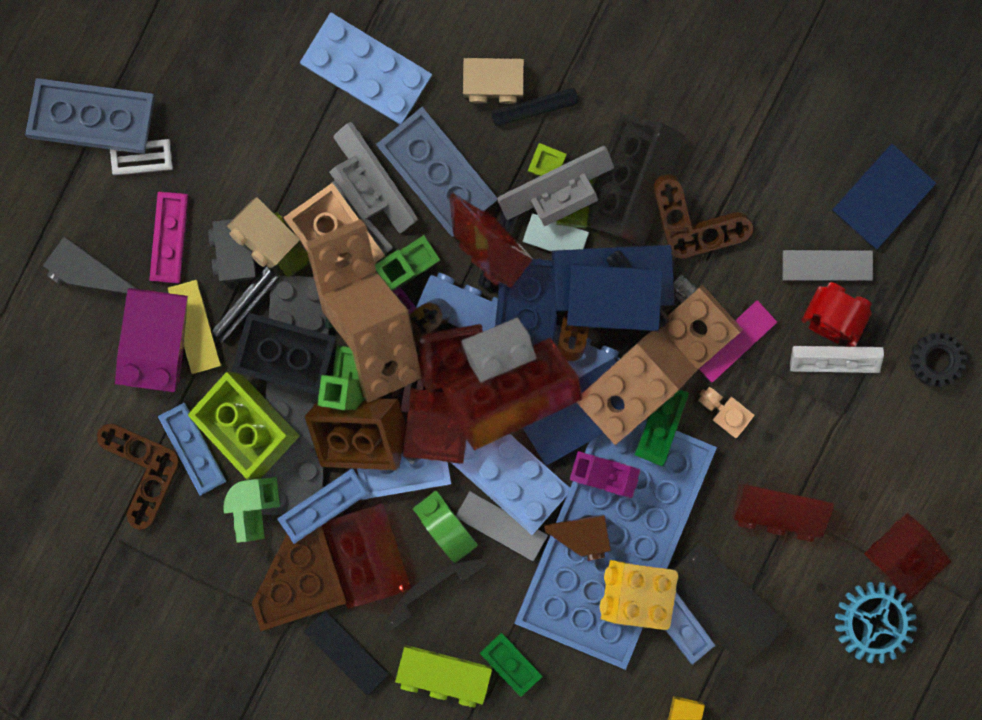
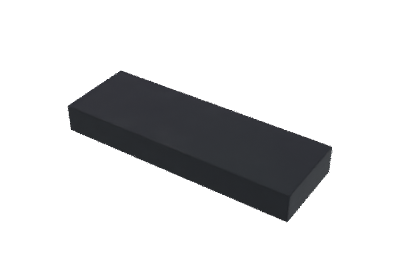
M326 610L304 631L367 696L389 675Z

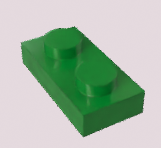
M502 632L480 651L482 657L520 697L543 677Z

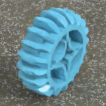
M867 582V592L864 593L862 587L858 585L855 587V591L858 594L856 598L849 592L845 595L851 601L849 605L843 602L839 603L838 606L846 610L845 615L835 614L836 619L844 620V624L836 625L835 630L846 632L838 639L841 643L850 640V643L845 648L847 652L850 653L858 648L855 658L860 660L866 652V661L868 663H873L875 654H877V659L880 663H885V653L894 660L897 658L894 652L895 648L902 653L906 651V648L901 644L903 640L908 643L913 642V639L907 636L906 633L907 630L916 632L917 627L908 625V621H913L917 617L915 614H906V611L910 610L913 604L910 602L901 604L906 598L904 593L894 597L896 587L890 586L885 593V583L879 582L877 591H875L873 583ZM883 598L880 605L877 604L871 612L858 609L863 602L869 599ZM890 604L895 607L898 613V629L893 627L888 621L887 616L890 611L888 609ZM876 615H880L879 621L887 626L888 630L882 627H875V630H872L873 625L863 616L876 618ZM853 616L860 619L864 624L861 642L856 638L853 631ZM882 633L893 636V639L885 645L869 647L871 641H874Z

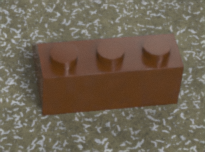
M364 399L355 410L318 406L317 402L304 416L321 467L398 470L400 467L406 424L398 399H375L369 403Z

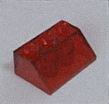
M452 193L449 197L452 232L461 242L459 248L473 257L471 261L485 271L483 275L489 281L496 285L502 282L512 288L533 258L495 217Z
M739 483L732 519L739 520L738 526L755 530L756 524L768 526V533L785 536V531L787 530L796 532V539L814 542L815 537L823 538L834 503Z
M383 503L329 520L322 525L347 601V609L385 599L411 589Z

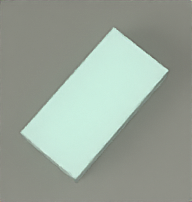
M532 213L523 243L550 252L553 250L583 249L589 232L557 221L544 227L539 216Z

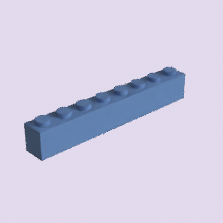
M438 273L437 277L430 275L416 308L435 298H441L448 302L451 307L452 314L447 323L474 335L495 327L498 298L493 297L492 301L481 297L482 291L472 286L466 285L464 289L453 285L455 279L442 273ZM433 309L434 311L430 315L435 317L438 313ZM556 324L551 369L577 379L613 357L617 356L618 358V351L605 345L600 350L591 346L592 340L587 338L584 354L579 360H564L557 352L562 326ZM570 337L568 348L574 349L576 337Z

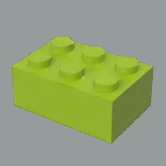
M226 372L188 414L190 419L246 479H261L300 437L241 373Z

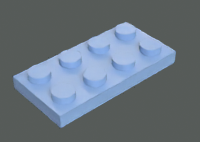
M331 12L300 61V65L399 125L406 120L432 77L430 72Z
M488 414L482 428L469 425L443 454L447 460L531 535L536 532L564 500L570 490V487Z

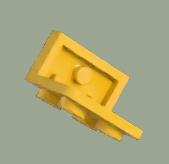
M609 560V566L604 574V581L606 583L605 593L600 602L601 620L622 625L662 630L669 629L678 580L677 571Z

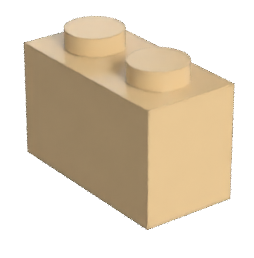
M464 58L463 98H469L470 103H487V98H499V103H517V99H523L524 59Z
M257 197L250 201L227 225L231 230L230 236L241 246L245 244L253 252L251 254L252 258L262 267H265V265L269 268L275 266L300 240Z

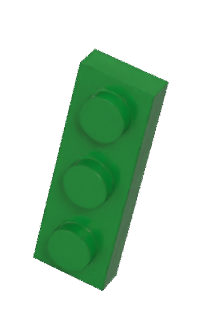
M679 389L648 416L635 456L663 467L686 404L688 392Z

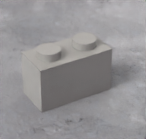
M518 318L462 341L469 364L480 382L537 359L529 334Z

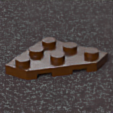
M322 525L296 543H293L288 534H286L252 601L260 631L347 603Z

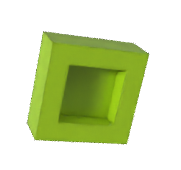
M539 143L528 172L542 176L562 166L567 154Z

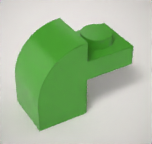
M423 235L399 251L398 249L376 263L375 268L378 275L393 291L409 283L415 277L440 262V259Z
M336 346L333 375H321L318 406L355 410L365 398L362 394L353 351L347 346Z
M277 477L241 481L233 485L228 491L224 501V514L233 513L234 530L237 542L265 539L261 509L280 507Z
M437 491L413 508L425 528L454 564L478 546L468 530Z

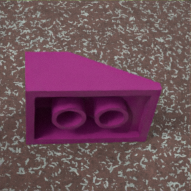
M128 288L117 355L115 384L169 392L176 391L181 380L188 296Z

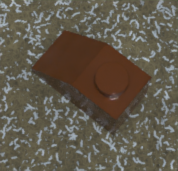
M603 514L544 525L545 532L578 555H587V561L605 558L604 552L611 551L605 516Z

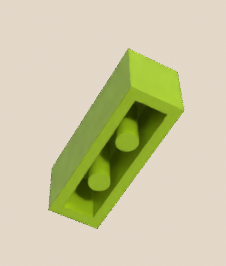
M405 645L395 682L400 683V689L418 693L420 688L430 691L429 696L447 700V697L451 696L459 698L458 703L461 705L476 708L477 703H484L492 667Z

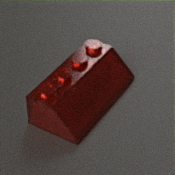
M551 337L533 345L537 358L482 382L473 373L442 388L461 432L474 451L582 400L578 375Z

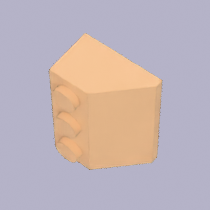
M333 183L283 217L287 227L300 239L299 243L307 254V241L359 220ZM368 232L374 264H376L385 255ZM347 252L340 254L336 262L343 260Z

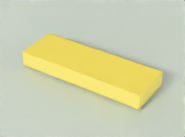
M193 280L169 287L168 292L170 294L188 296L184 348L191 373L196 374L220 367L221 362L198 281Z

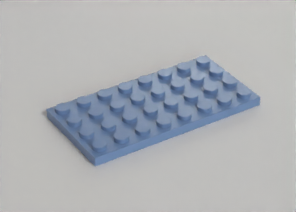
M647 418L616 445L604 433L591 440L585 450L586 454L641 469L633 497H625L573 481L556 520L557 523L603 514L605 516L611 551L604 552L605 558L587 561V555H578L550 535L514 622L516 625L625 670L643 627L615 624L601 620L600 602L605 593L606 583L604 581V574L609 566V560L668 568L717 449L713 445L676 431L663 467L635 456Z

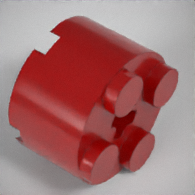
M829 282L827 287L819 286L802 318V322H811L809 329L832 342L839 343L840 339L848 341L846 346L855 347L872 315L870 310L872 303L859 296L853 298L845 293V288L833 282Z

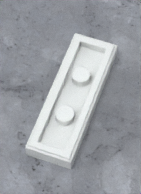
M793 346L790 371L879 373L884 358L883 347Z

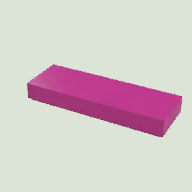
M158 192L149 281L178 284L181 282L188 194Z
M758 300L735 320L743 330L698 369L710 383L714 382L777 323Z

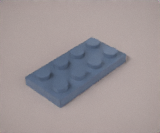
M36 78L25 135L29 139L145 154L155 96L152 93Z
M423 107L376 144L451 237L456 235L497 201L494 193Z

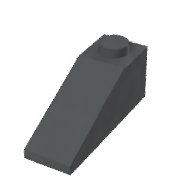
M63 237L43 265L49 270L47 276L59 285L66 282L74 286L127 294L128 288L137 289L66 237Z

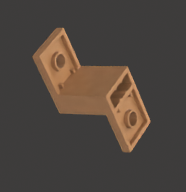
M362 219L307 241V250L322 312L353 351L360 386L365 400L369 403L422 379L408 310L376 272L367 227ZM347 252L343 260L336 262L340 254ZM393 361L388 368L383 369L385 363Z
M703 285L667 316L669 318L667 325L659 329V331L651 330L617 363L575 399L578 405L615 445L675 394L701 366L743 330ZM695 320L703 321L706 324V334L701 335L695 332L693 329V322ZM611 396L621 397L625 404L624 409L614 408L611 404Z

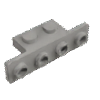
M353 123L345 124L334 135V139L348 160L335 166L330 171V174L362 221L383 210L399 233L404 232L418 220L416 215Z
M601 146L499 196L497 200L507 220L534 207L545 227L598 201L589 180L613 169L614 165L607 148Z

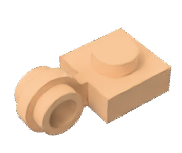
M708 387L706 391L703 389L699 393L701 397L698 401L711 412L714 408L719 410L712 421L735 439L755 416L733 397H730L723 406L720 403L723 397L711 387Z

